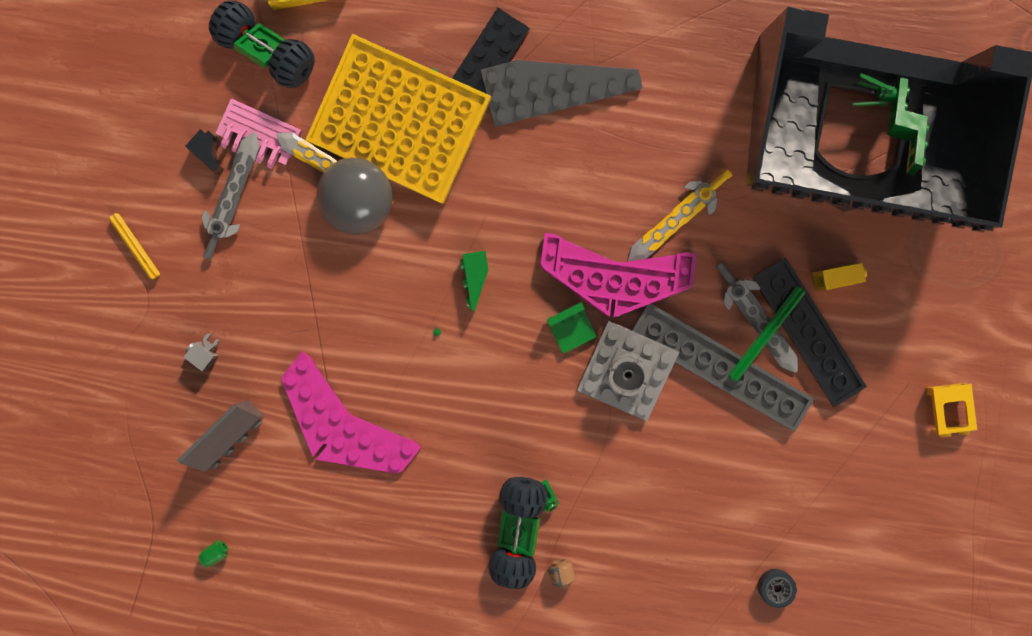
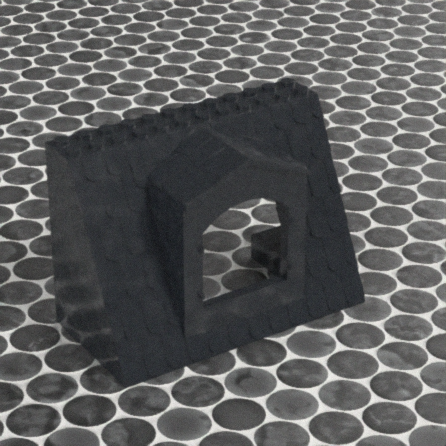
M787 7L760 34L746 186H750L751 190L758 192L771 190V194L783 196V194H791V197L796 199L810 197L813 202L824 203L825 201L842 212L872 209V213H892L891 216L899 218L912 216L911 220L915 221L932 220V224H952L951 227L964 229L967 227L972 228L971 231L982 233L985 231L993 232L995 228H1002L1032 80L1031 51L995 45L959 62L825 37L829 14ZM860 74L867 75L893 87L900 77L907 78V87L910 88V91L906 98V103H908L906 111L928 116L927 125H929V130L925 139L927 141V148L924 152V157L926 158L924 167L919 169L914 176L906 174L910 141L899 138L893 166L881 173L854 175L831 165L818 151L830 88L876 96L877 90L858 84L859 80L873 84L861 78Z

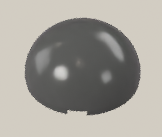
M350 157L333 163L322 174L317 186V204L323 218L333 228L343 233L359 235L375 230L385 221L392 207V187L386 174L373 162L363 158Z

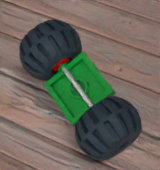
M228 0L221 3L214 10L209 21V32L218 45L237 50L264 69L268 66L272 78L281 86L296 88L309 78L314 68L315 57L306 43L296 39L285 40L260 23L255 26L256 21L252 11L241 2Z
M512 477L505 481L499 493L500 504L503 510L497 546L502 548L497 549L493 553L488 566L490 577L497 585L508 589H520L527 587L536 574V563L533 555H535L540 518L537 516L545 509L548 499L545 486L538 480L526 477Z

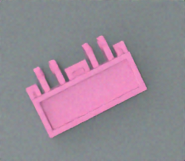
M231 99L216 134L223 137L221 147L224 148L229 145L233 133L238 134L232 146V151L237 153L241 141L255 132L260 147L256 162L261 164L268 149H272L273 151L267 162V167L272 169L279 153L281 156L278 162L287 165L289 158L292 156L282 149L276 134L294 133L300 137L302 130Z

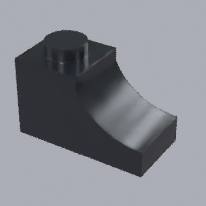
M200 129L185 147L213 172L220 174L224 168L217 159V147L220 145L215 141L217 137L209 130L204 132Z

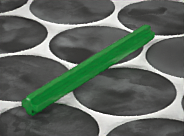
M797 286L729 373L730 379L737 382L804 296L806 293L804 289Z

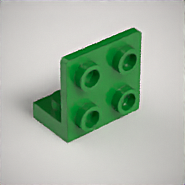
M582 302L546 319L562 353H566L597 337L584 311L585 308Z

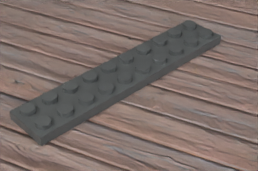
M652 304L644 308L632 331L679 351L675 363L794 432L814 398L754 363H751L737 382L733 381L728 375L742 356Z

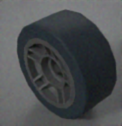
M770 569L762 574L758 582V592L761 598L771 607H786L796 597V583L783 570ZM776 585H779V591L774 590Z

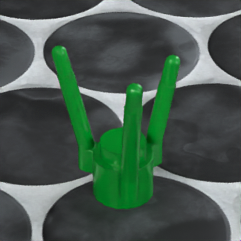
M860 74L861 78L873 84L860 80L858 84L877 90L876 98L880 101L853 102L852 106L880 105L887 107L888 103L892 104L897 96V89L895 87Z

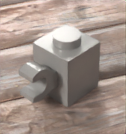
M211 333L204 336L203 343L192 342L185 350L187 353L184 358L201 371H207L219 356L212 349L219 344L220 340L216 339L211 344L209 342Z

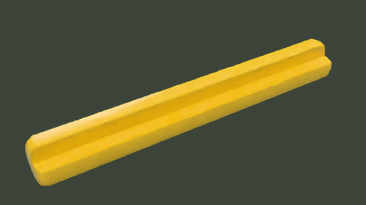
M115 213L109 217L110 222L145 273L152 280L160 275L159 271L120 214Z

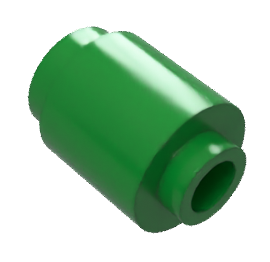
M217 540L201 551V554L198 555L199 561L206 568L212 567L228 556L229 548L225 542Z

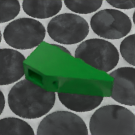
M486 251L462 254L463 259H460L461 271L465 270L466 278H463L464 289L469 291V297H466L467 308H471L472 312L476 311L489 271Z

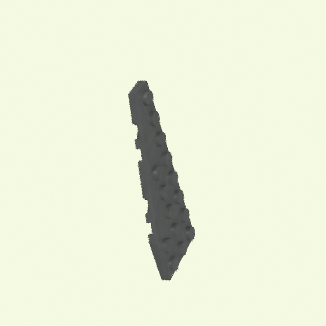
M515 60L480 69L486 94L492 97L489 106L495 127L643 89L639 69Z

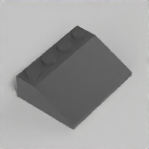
M249 400L234 404L177 461L204 472L210 469L213 471L221 464L219 460L224 455L228 457L235 450L233 446L237 442L241 444L249 436L247 433L251 429L255 430L262 424L261 419L264 415Z

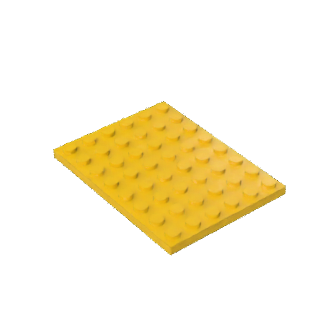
M352 34L305 140L343 158L356 157L369 160L378 166L388 179L444 204L492 97Z

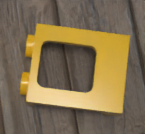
M959 383L926 387L927 395L932 397L935 429H931L932 433L938 434L939 437H950L951 433L958 432V435L970 434V431L977 430L972 384ZM964 401L967 425L946 427L943 405L948 402Z

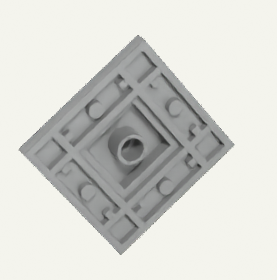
M608 320L577 391L648 421L679 351ZM629 371L632 374L630 376H626L625 373Z

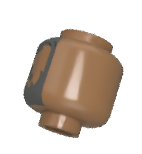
M560 559L552 562V565L549 567L553 586L560 589L571 587V583L576 579L571 562H567L566 559Z

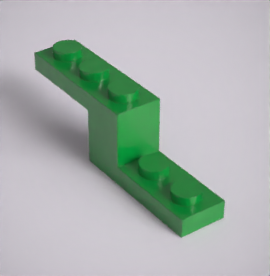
M900 77L894 86L897 89V96L890 107L887 135L910 141L906 174L914 176L919 169L924 167L926 162L924 152L927 148V141L925 139L929 130V125H927L928 116L906 111L908 107L906 98L910 88L907 87L908 79Z

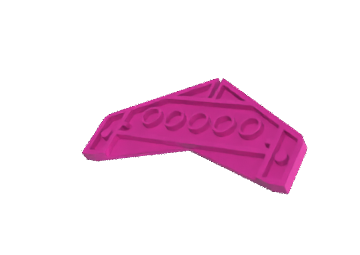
M545 233L541 268L608 318L610 317L611 303L615 301L613 318L690 289L694 282L697 254L686 252L671 256L616 262L566 241L558 235Z
M304 351L300 353L283 374L282 383L312 457L315 456L324 443L327 445L316 460L390 473H400L422 447L412 439L400 436L350 414L316 367L315 362Z

